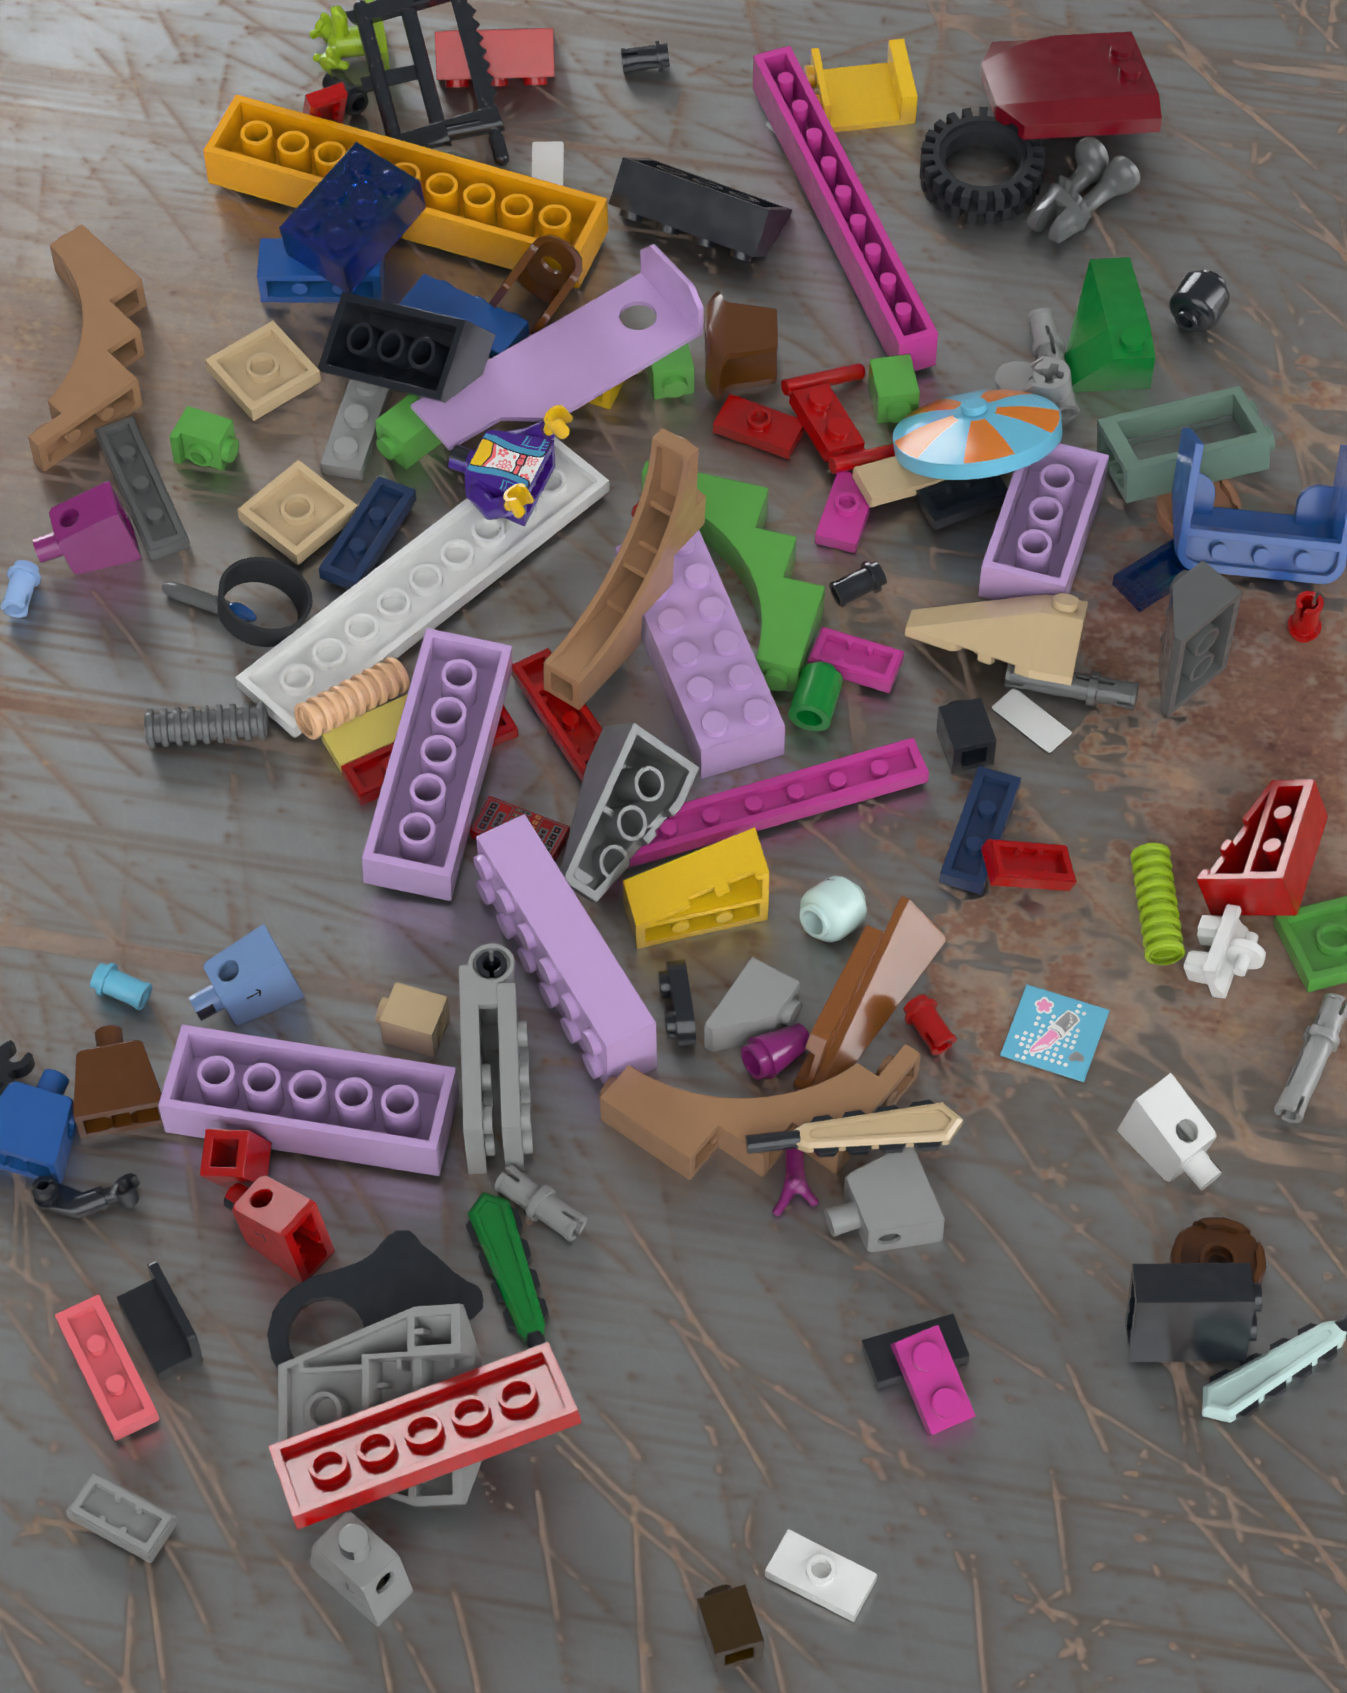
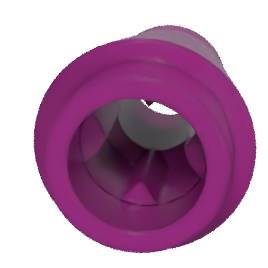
M797 1023L793 1026L749 1038L747 1045L741 1049V1058L746 1070L757 1080L774 1078L807 1050L805 1047L810 1034L802 1024Z

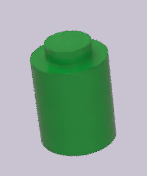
M818 661L807 664L801 669L788 711L789 719L796 726L809 731H823L829 728L843 684L842 675L833 665Z

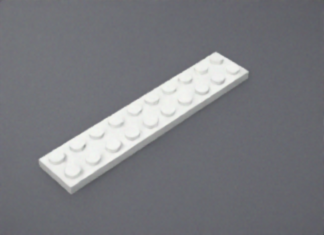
M554 437L552 440H554L556 467L525 526L504 517L487 520L468 498L237 675L235 677L237 688L256 705L257 702H263L267 708V714L291 736L296 738L302 733L294 716L296 704L306 702L312 696L317 697L319 692L328 691L331 686L339 685L345 679L350 680L353 675L361 674L364 669L372 668L374 664L383 662L388 657L397 659L424 637L426 628L435 629L610 491L609 480L559 439Z

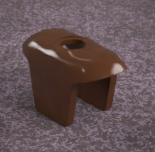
M549 234L537 238L509 273L489 304L496 308L514 282H518L532 295L548 304L529 331L531 335L543 329L579 279L583 271L582 257L568 241L558 236ZM547 256L556 260L562 267V270L559 271L551 268L543 257Z
M717 291L706 304L704 311L705 385L711 396L717 402H720L725 393L730 390L770 385L777 382L778 323L777 310L775 308L730 303Z

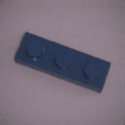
M377 476L318 568L320 579L349 590L370 574L416 502V490Z
M978 766L943 863L939 883L983 894L988 880V873L981 847L987 839L1002 840L1020 789L1021 777Z

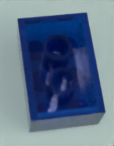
M355 142L279 227L287 255L345 292L352 293L425 210L426 205L420 180L360 143Z

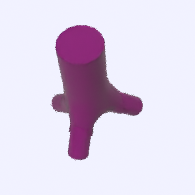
M798 1149L785 1150V1181L779 1201L772 1210V1213L776 1216L782 1214L795 1194L802 1195L812 1207L819 1203L806 1180L804 1151Z

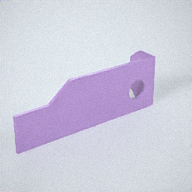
M652 244L640 250L641 273L487 360L483 375L446 403L421 398L411 404V409L449 451L456 444L464 443L500 421L540 422L544 420L545 413L555 405H563L571 413L702 335V302L694 284L655 244ZM635 305H642L652 309L657 318L650 327L643 330H633L623 325L620 316L625 309Z

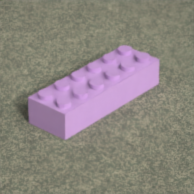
M698 530L674 556L673 584L642 616L641 638L695 765L699 767L698 773L700 778L704 779L784 755L785 724L702 535ZM622 545L615 546V558Z
M426 628L362 856L363 883L451 901L512 674L511 645Z
M523 814L476 836L478 855L473 857V861L480 875V879L476 881L479 895L486 905L492 903L499 913L496 915V918L504 936L507 939L512 937L515 939L519 946L517 950L518 956L524 969L529 974L535 972L541 982L539 990L547 1006L550 1009L556 1006L563 1017L560 1019V1023L567 1039L572 1044L575 1042L579 1043L584 1052L582 1059L590 1076L593 1079L599 1077L603 1084H605L610 1077H618L628 1065L643 1074L656 1069L657 1041L655 1020L526 815Z
M182 1024L158 1107L164 1130L167 1133L205 1138L206 1129L249 1130L272 1142L271 1149L440 1176L459 1097L456 1067Z

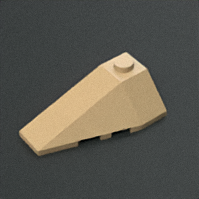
M1059 593L1055 595L1042 594L913 609L910 613L904 636L948 651H958L966 648L978 655L977 661L991 665L995 659L1015 665V674L1071 686L1080 652L1088 602L1081 601L1071 594Z

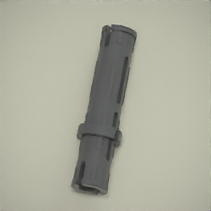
M1008 663L1005 687L1075 698L1086 701V705L1095 706L1096 703L1130 710L1135 709L1139 682L1103 677L1101 672L1092 671L1091 674L1074 672L1070 686L1015 674V665Z

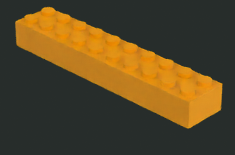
M237 94L234 96L203 149L207 178L210 184L511 270L537 238L549 234L558 236L568 241L582 257L583 271L573 286L578 289L608 233V202L605 197ZM547 256L543 257L551 268L559 271L562 270V267L556 260Z

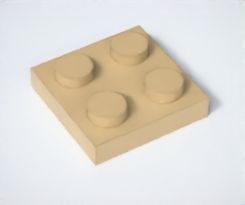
M274 321L269 322L205 359L207 371L252 421L321 382L320 370Z
M297 460L239 507L237 511L240 521L296 565H299L342 530L358 506L309 467Z

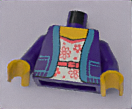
M555 405L545 413L543 421L530 427L508 431L491 429L485 432L476 450L457 444L454 446L449 457V469L465 473L466 497L485 519L494 520L504 517L519 525H526L556 467L555 445L552 439L555 436L559 439H565L569 435L570 429L566 423L572 422L573 416L563 405Z

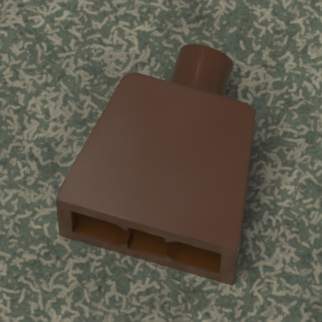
M107 1025L100 1027L95 1031L96 1047L81 1050L76 1055L73 1113L80 1139L162 1125L163 1122L158 1107L162 1093L143 1042L140 1040L124 1042L123 1032L119 1026Z

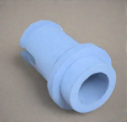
M18 560L13 566L8 568L7 577L9 578V583L4 600L1 603V610H5L4 613L9 616L22 618L28 615V607L34 587L40 584L41 575L36 564L26 560Z

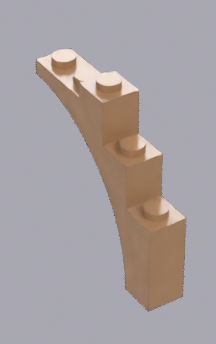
M664 428L652 438L649 466L643 491L627 535L609 572L574 627L544 662V690L578 710L584 706L641 644L642 616L673 584L674 556L705 523L706 495L697 489L699 448L686 438L678 437Z

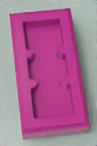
M845 471L836 474L815 533V544L856 553L871 508L852 478L853 473Z
M822 626L807 664L818 661L827 662L836 668L844 680L890 693L903 663L904 651Z

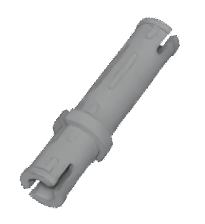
M1047 307L1032 310L1028 314L1027 322L1030 325L1034 340L1032 345L1033 356L1035 359L1042 356L1053 357L1065 362L1063 355L1065 343L1063 338L1057 334L1052 310ZM1073 388L1068 397L1054 403L1060 410L1062 422L1076 418L1078 412H1080Z
M1327 993L1324 995L1311 1027L1307 1026L1303 1033L1304 1044L1274 1107L1276 1115H1281L1283 1109H1285L1281 1119L1287 1122H1302L1325 1064L1332 1051L1336 1052L1341 1041L1339 1034L1347 1018V1001L1341 1007L1345 997L1339 994Z

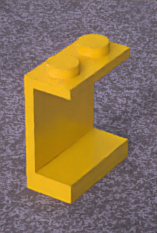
M904 38L888 41V59L885 63L823 69L819 48H811V64L804 66V73L834 132L916 124L918 95Z

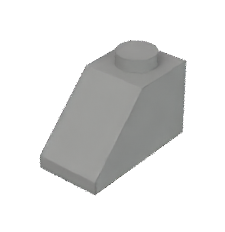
M752 957L704 1025V1048L715 1052L747 1045L748 1039L751 1037L782 1029L784 1025L792 1026L802 1009V1002L799 1001L800 981Z

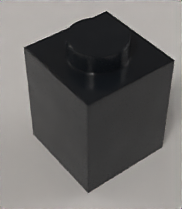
M981 697L971 700L959 699L938 708L936 732L951 774L975 769L978 766L993 765L997 740Z

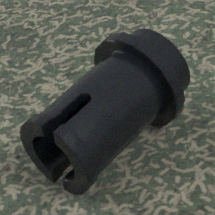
M658 40L655 41L656 45L627 49L621 48L624 74L659 68V72H663L664 67H670L667 43L659 44Z
M341 69L331 70L338 81H335L327 73L322 81L323 88L343 82L348 93L345 113L357 115L363 112L368 105L367 93H364L363 87L355 85L345 76Z
M864 561L861 563L860 569L830 582L829 588L836 603L844 607L846 604L871 591L874 593L881 592V586L887 584V579L877 561L872 563Z

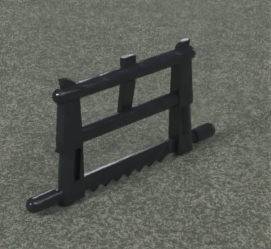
M358 0L354 3L353 10L345 11L350 22L358 26L370 75L360 79L364 93L372 91L375 93L385 136L432 149L452 146L451 141L489 134L488 140L495 164L498 166L508 164L509 154L504 135L501 133L506 130L497 105L494 104L493 100L498 92L490 85L494 77L487 72L491 65L483 58L487 50L480 45L483 36L476 31L480 24L473 18L476 10L467 0H374L369 3ZM447 2L452 3L479 110L445 119L417 14V11ZM401 16L414 65L385 70L373 23ZM418 80L429 125L401 133L389 86Z

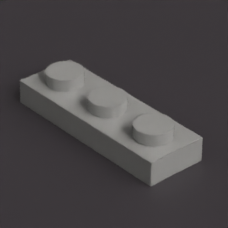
M349 379L320 463L321 474L362 481L377 438L375 420L385 413L393 390Z

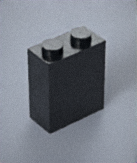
M1250 1263L1132 1264L1125 1318L1129 1362L1246 1361L1249 1341L1257 1340V1317L1255 1312L1262 1311V1287L1260 1282H1253Z

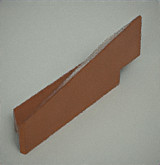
M900 897L884 933L869 925L865 926L810 1033L805 1047L809 1053L794 1080L793 1088L801 1090L817 1085L854 1066L944 945L946 939L942 931L909 898Z

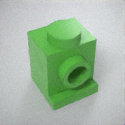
M190 406L186 407L169 436L174 462L181 465L185 459H188L199 466H210L223 471L227 463H232L235 460L239 450V440L235 436L233 420Z

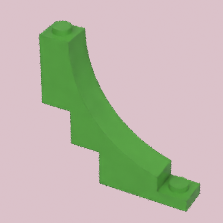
M649 461L645 462L644 468L641 473L642 491L648 471ZM698 472L697 489L706 495L705 523L699 529L705 544L722 557L737 574L751 598L756 611L761 636L756 660L768 688L773 691L784 690L794 693L801 669L807 665L824 613L825 586L790 579L796 563L797 537L763 529L768 515L769 488Z

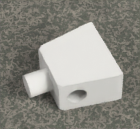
M1171 1073L1135 1099L1117 1131L1165 1181L1171 1182L1185 1172L1196 1186L1203 1190L1222 1174L1219 1167L1206 1153L1217 1137L1215 1130Z

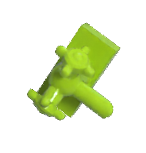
M364 0V1H365L366 3H369V2H372V1H374V0ZM339 5L331 7V17L326 12H322L314 29L309 32L310 38L316 39L321 37L328 43L323 54L315 53L312 59L314 62L319 63L321 68L328 72L331 77H334L331 72L332 69L347 70L350 64L341 60L342 58L365 56L358 26L348 27L346 12ZM380 21L373 23L384 69L390 70L384 22Z

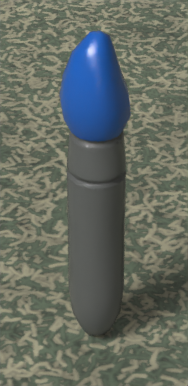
M166 582L162 585L163 592L169 597L218 614V596L177 582ZM225 599L230 609L242 620L254 622L257 619L254 612L247 606Z

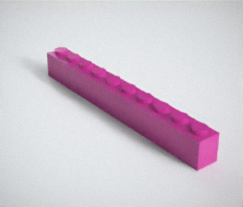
M791 46L753 55V90L887 357L910 354L914 371L936 365L938 332Z

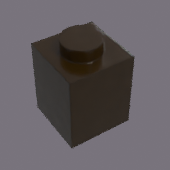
M720 1585L705 1592L704 1597L697 1599V1619L715 1672L763 1658L764 1638L746 1585L735 1588L731 1585Z

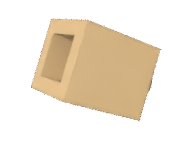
M395 982L389 998L383 997L376 1012L375 1020L376 1023L380 1024L382 1042L435 1058L450 1021L448 997Z

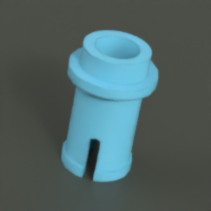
M112 962L108 965L100 963L90 981V987L96 990V995L100 997L105 995L111 996L135 1007L139 1011L145 1007L152 992L151 983L143 982L119 971L118 965Z

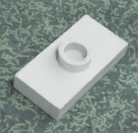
M789 1529L765 1570V1577L852 1622L858 1616L877 1580L875 1572Z

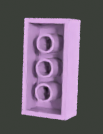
M1059 443L1044 458L1014 471L981 566L979 597L999 600L1042 594L1070 593L1105 487L1109 455Z

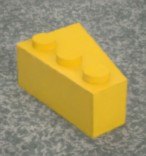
M755 827L623 880L624 907L637 949L768 920L769 869Z

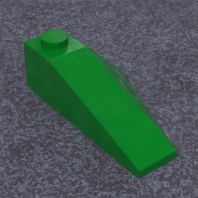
M1130 257L1090 259L1064 354L1065 363L1069 366L1074 393L1151 389L1155 351L1149 319Z

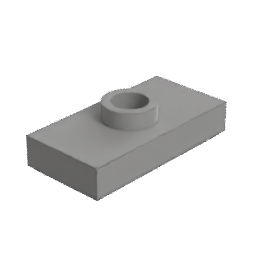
M94 1471L66 1510L68 1519L149 1563L153 1562L178 1524L176 1515Z

